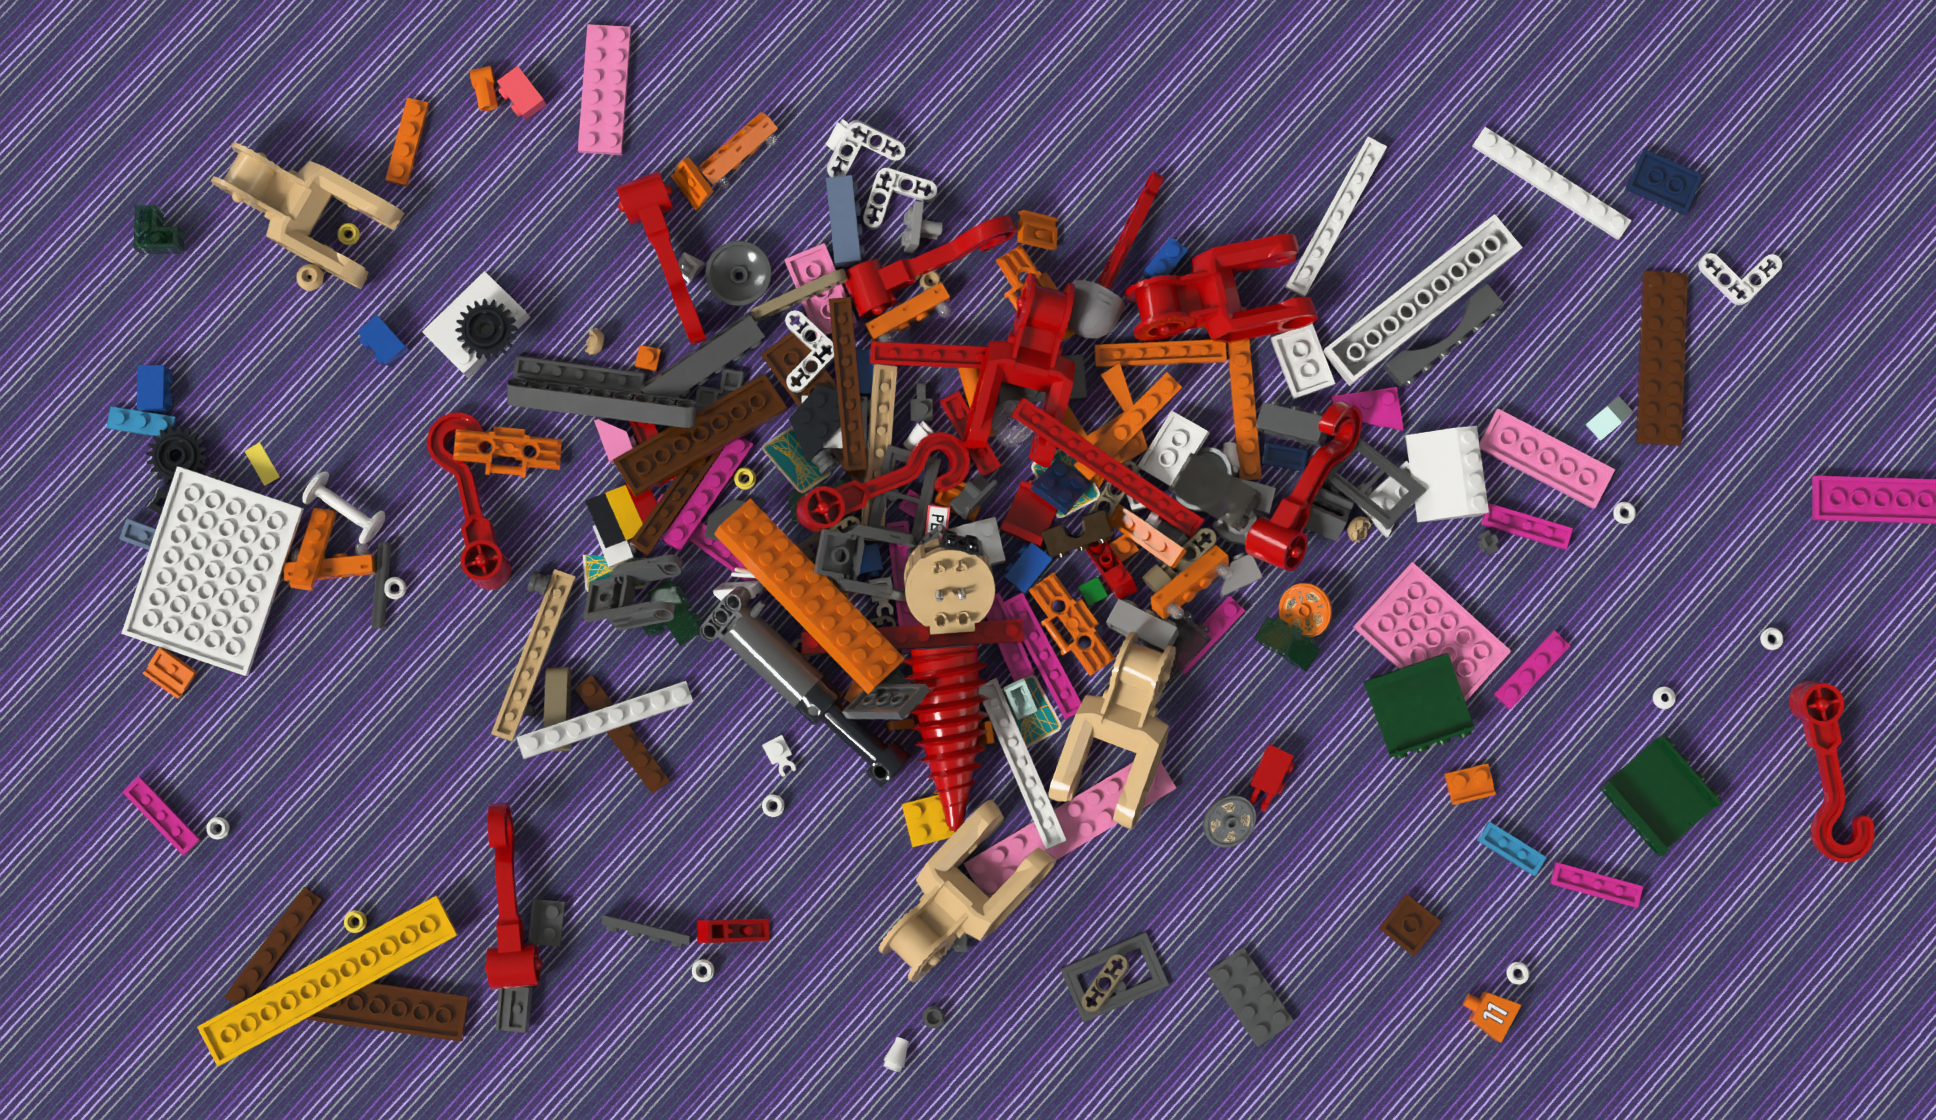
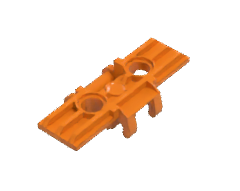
M1022 245L995 260L1013 287L1004 296L1006 299L1009 298L1016 311L1018 299L1016 293L1021 292L1024 284L1019 279L1020 273L1036 274V285L1058 290L1047 272L1042 274L1037 270ZM1069 326L1066 328L1061 342L1076 334Z
M495 426L493 427V432L456 429L453 460L486 463L485 475L498 473L520 475L521 478H525L526 467L560 470L562 439L532 437L525 435V429ZM482 442H489L492 445L489 453H483L480 450L479 445ZM527 446L534 447L536 455L534 457H527L524 454V448ZM498 456L514 457L515 460L521 461V467L491 464L492 458L495 459Z
M1054 572L1029 589V592L1047 616L1040 625L1046 628L1062 650L1060 652L1062 656L1072 650L1090 676L1115 659L1095 630V627L1100 624L1099 621L1094 618L1083 599L1075 602ZM1056 600H1062L1065 603L1066 608L1063 612L1054 611L1053 603ZM1058 618L1072 635L1071 637L1074 642L1070 645L1067 644L1052 623V620ZM1088 636L1091 639V646L1089 648L1080 647L1078 643L1080 637Z

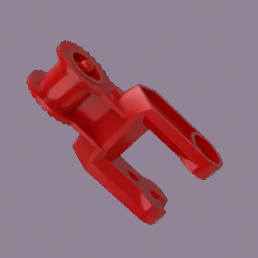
M1279 234L1214 247L1192 258L1190 274L1185 276L1160 275L1131 285L1130 288H1127L1124 295L1128 303L1137 304L1141 323L1133 330L1135 338L1143 341L1167 339L1168 337L1181 334L1188 329L1205 327L1212 341L1233 343L1292 331L1311 325L1318 319L1311 297L1292 298L1279 304L1242 311L1233 276L1235 273L1260 268H1277L1295 262L1296 253L1299 252L1296 235Z
M1029 273L1027 275L1021 295L1016 302L1017 311L1015 313L1013 334L1009 333L1006 341H990L984 355L965 427L963 447L970 449L985 448L1001 382L1045 392L1041 410L1063 424L1074 383L1075 362L1061 355L1063 347L1060 346V343L1072 316L1073 299L1075 297L1074 284L1067 283L1062 292L1036 285V274ZM1034 432L1029 459L1042 467L1049 468L1057 447Z

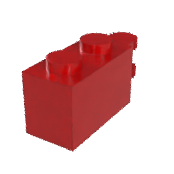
M1270 744L1267 745L1249 786L1254 788L1249 799L1252 805L1256 802L1260 791L1266 793L1267 795L1260 809L1265 812L1272 797L1276 793L1281 794L1285 782L1282 780L1286 773L1290 774L1295 764L1292 761L1293 755Z

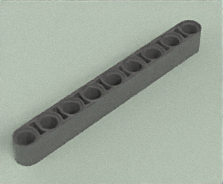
M521 378L507 381V402L511 406L690 428L696 425V402L689 399Z

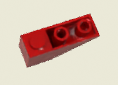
M1098 541L1089 543L1090 547L1085 549V551L1117 600H1124L1138 590L1132 576L1107 542L1098 544Z

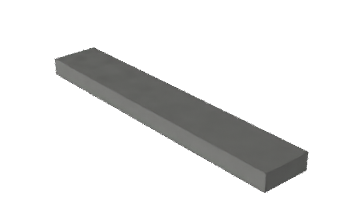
M516 355L513 371L514 378L643 394L640 386L645 383L646 374L640 372Z

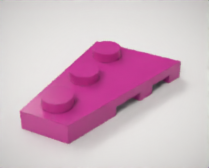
M1397 387L1331 397L1332 404L1343 401L1358 407L1361 410L1362 423L1382 428L1387 427L1399 431L1404 430Z

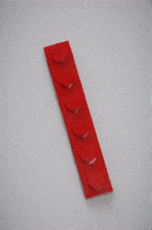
M871 341L870 364L981 369L988 346Z

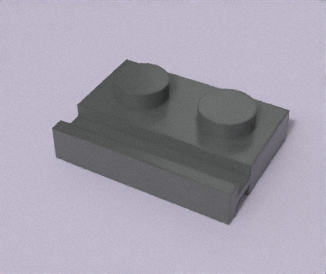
M532 899L528 943L561 947L566 902Z
M533 987L499 989L495 1030L529 1032Z

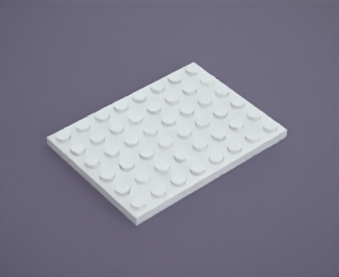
M177 466L121 634L248 676L284 570L283 565L287 561L304 508Z

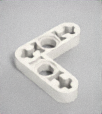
M854 120L846 127L827 164V172L830 177L846 176L861 145L894 161L900 160L904 156L905 147L898 139L862 121ZM860 126V130L867 134L865 141H863L864 136L859 133L853 136L852 128ZM874 135L882 137V141L878 146L870 144V139ZM887 139L889 140L887 142L889 146L896 147L898 145L899 153L895 152L892 155V151L885 147ZM844 145H851L853 151L850 155L845 156L841 154V148ZM837 156H839L842 160L847 161V163H844V161H842V163L840 164V168L842 171L836 172V174H834L832 167L838 166L840 160L837 158Z
M890 168L881 169L876 175L864 212L863 221L865 226L870 230H876L881 227L893 192L924 202H931L937 196L936 185L929 180ZM886 174H890V179H892V181H887L885 186L886 189H889V192L882 189L883 179L881 176L885 177ZM906 179L913 183L912 189L908 191L901 188L902 181ZM917 183H920L919 188L926 189L927 186L931 187L933 194L929 193L928 196H924V191L918 190V194H915ZM881 193L885 195L886 201L883 204H876L873 200L876 194ZM871 206L879 209L876 214L879 221H875L873 224H870L868 219L874 213V209H870Z
M1712 253L1703 256L1698 266L1700 271L1732 303L1743 305L1780 271L1782 261L1777 255H1768L1742 280L1717 255ZM1712 260L1714 262L1712 264L1713 268H1706V261ZM1774 261V268L1764 273L1762 270L1768 266V262ZM1720 267L1722 270L1714 276L1713 273ZM1721 274L1729 275L1731 280L1729 285H1723L1720 282L1719 277ZM1756 274L1760 276L1761 284L1753 285L1750 281L1751 275ZM1736 283L1737 286L1734 287L1735 289L1729 291L1728 289ZM1744 291V298L1738 299L1736 297L1738 292Z
M791 311L785 319L788 329L811 350L810 354L788 375L786 380L788 388L792 392L799 393L834 359L833 342L799 311ZM799 316V322L803 327L806 323L808 324L801 334L798 333L801 330L798 325H790L792 323L791 317L797 318ZM810 330L817 333V339L813 342L805 339L806 332ZM831 346L832 354L830 356L825 354L822 357V360L825 362L821 364L820 360L814 355L817 353L820 357L823 354L822 347L828 348ZM815 361L818 364V369L815 372H808L805 368L807 362ZM802 369L809 378L806 380L804 376L800 380V387L797 385L792 387V378L798 379L802 375L799 370Z

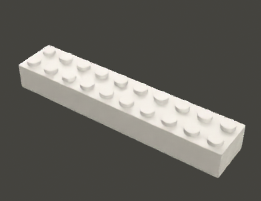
M1494 214L1327 346L1323 351L1325 357L1346 383L1351 386L1514 257L1523 247Z

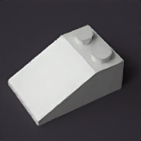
M996 517L948 529L956 532L959 536L973 535L978 540H981L983 551L986 553L991 566L1005 563Z

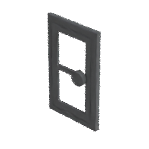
M1360 437L1351 454L1336 464L1326 477L1327 481L1388 529L1427 490ZM1356 451L1360 452L1381 469L1367 484H1361L1359 489L1337 473ZM1384 473L1388 474L1409 491L1389 512H1386L1368 497L1372 492L1371 486Z
M887 445L880 476L887 474L888 467V473L893 472L896 460L906 463L911 451ZM928 456L924 467L927 470L920 499L900 494L897 489L876 496L873 500L867 526L917 536L916 542L919 541L924 535L928 505H931L935 489L934 481L938 477L941 459ZM900 498L918 503L911 534L880 526L886 499L895 501Z
M1146 932L1060 969L1083 1023L1169 986ZM1140 948L1153 979L1126 990L1125 983L1121 981L1114 990L1117 995L1110 997L1100 1011L1091 1013L1085 1010L1082 1006L1084 992L1076 975L1107 963L1113 955H1124ZM1115 971L1110 972L1111 976H1113L1116 979L1117 976L1114 974Z

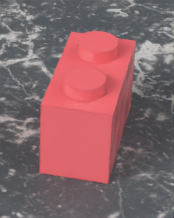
M518 66L497 81L501 87L498 89L499 93L505 100L508 98L511 100L513 105L510 107L518 117L522 115L527 120L546 106L544 99Z

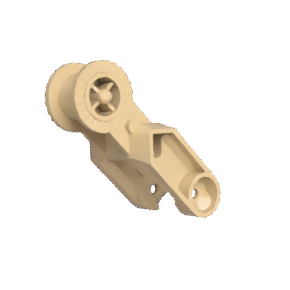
M233 142L231 148L238 153L235 161L223 180L213 176L210 182L230 194L233 201L237 203L244 202L246 205L264 212V217L270 220L266 237L330 274L361 289L367 280L369 272L355 261L335 252L333 248L309 237L331 197L336 198L353 210L365 214L391 230H394L405 213L386 200L322 165L309 161L299 172L292 169L290 172H287L274 164V162L269 161L264 153H256L246 146Z
M1133 631L1126 636L1123 646L1116 657L1112 676L1110 677L1109 689L1104 691L1103 696L1086 695L1077 710L1049 789L1050 799L1064 802L1072 801L1079 786L1082 771L1094 737L1135 752L1137 754L1113 817L1114 821L1131 830L1134 829L1140 818L1166 746L1169 725L1156 717L1158 708L1155 707L1162 695V691L1165 689L1166 682L1170 679L1171 668L1176 654V648L1172 645H1168L1164 652L1161 653L1137 644L1138 633Z
M993 800L983 803L925 864L916 879L924 893L919 900L920 903L914 909L904 914L903 918L898 920L880 943L878 950L883 955L894 951L912 968L908 974V979L912 983L920 980L926 973H929L931 968L935 967L942 957L946 955L957 938H962L965 934H968L982 941L994 932L1047 876L1056 863V859L1051 854L1039 847L1036 848L991 898L986 896L970 881L958 867L1004 820L998 805Z

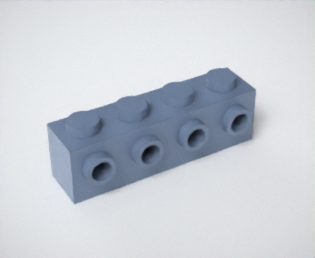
M852 175L826 178L835 267L855 266L861 263V258H865L864 245H859V237H863L862 224H857V216H861L860 204L855 203L854 195H858L857 181L853 182Z

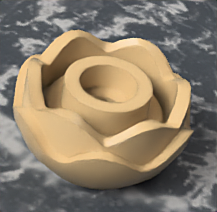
M306 264L297 272V283L306 291L318 289L323 284L324 273L318 266Z
M598 328L589 330L590 336L586 340L587 348L585 352H588L589 355H594L601 352L604 334Z
M1360 516L1350 522L1347 533L1352 541L1360 543L1361 539L1367 537V530L1371 528L1369 519Z

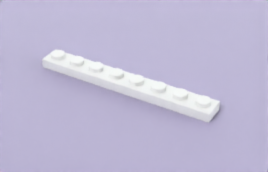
M1484 127L1472 147L1617 240L1620 239L1632 221L1486 127Z
M1367 137L1285 288L1302 297L1306 296L1387 146Z
M997 678L990 680L979 687V694L989 697L988 700L983 702L987 714H989L990 721L1045 849H1050L1067 840Z
M684 681L519 736L516 739L523 759H527L691 704L693 699L687 682Z

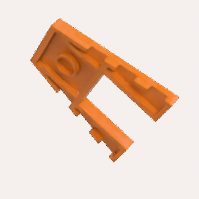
M1120 363L1101 374V376L1124 410L1122 414L1087 435L1069 405L1067 406L1063 425L1093 445L1134 405ZM1142 429L1113 457L1120 463L1130 461L1148 449Z

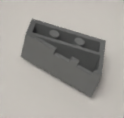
M1270 401V404L1263 402L1256 423V428L1259 432L1284 440L1299 441L1304 446L1312 444L1320 448L1329 443L1331 435L1323 433L1318 429L1319 422L1324 415L1323 413L1317 411L1306 413L1303 412L1304 409L1296 406L1286 408L1283 407V404L1276 401Z

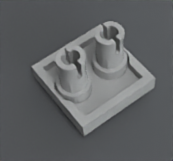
M915 201L911 207H908L907 212L905 211L903 224L907 225L901 239L904 253L912 254L919 246L920 238L937 240L938 235H941L942 222L923 220L924 202Z

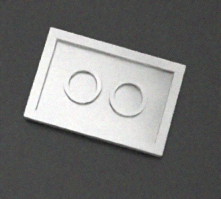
M1313 324L1271 337L1272 345L1293 400L1335 385Z
M1171 411L1138 464V468L1176 489L1210 433Z

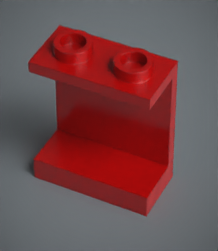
M1031 480L1021 481L1007 516L1000 527V531L1028 544L1033 543L1040 548L1044 540L1041 532L1050 527L1057 509L1030 490L1035 482Z

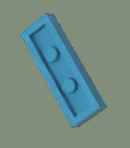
M110 406L106 428L161 437L160 430L168 433L169 426L175 429L177 418Z
M1491 822L1486 824L1477 839L1478 842L1532 876H1536L1547 858Z

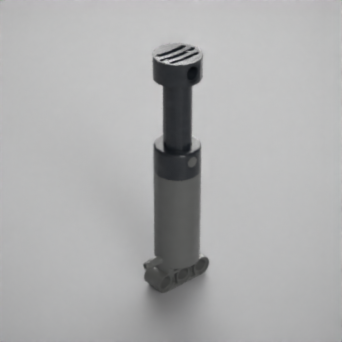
M742 586L736 587L722 599L701 625L700 634L703 639L714 641L719 637L809 722L816 725L821 720L870 765L865 773L882 788L911 755L896 741L888 747L859 719H846L842 713L846 707L839 702L843 693L759 616L765 606L764 601H759L752 609L747 605L751 600L748 589Z

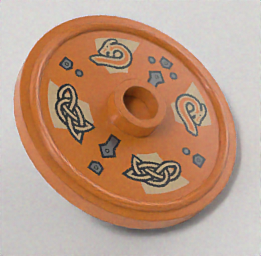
M1300 583L1290 587L1281 597L1279 617L1285 629L1292 635L1299 638H1312L1320 635L1328 627L1332 618V605L1329 597L1320 587L1310 583Z

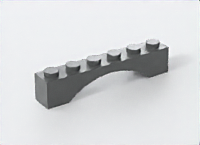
M1486 284L1467 300L1462 319L1449 337L1425 349L1403 350L1390 360L1383 369L1399 388L1404 384L1408 387L1417 380L1416 374L1421 370L1423 373H1426L1434 366L1432 362L1439 357L1442 360L1451 352L1449 350L1450 347L1454 344L1459 346L1468 339L1466 335L1470 331L1476 333L1484 326L1483 321L1489 317L1492 320L1502 311L1499 308L1504 303L1492 288Z

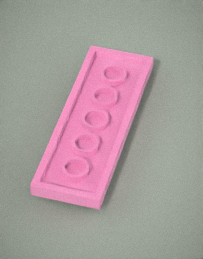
M587 24L578 142L579 153L622 155L631 27Z
M1500 409L1495 411L1479 442L1481 451L1592 509L1596 508L1615 469Z

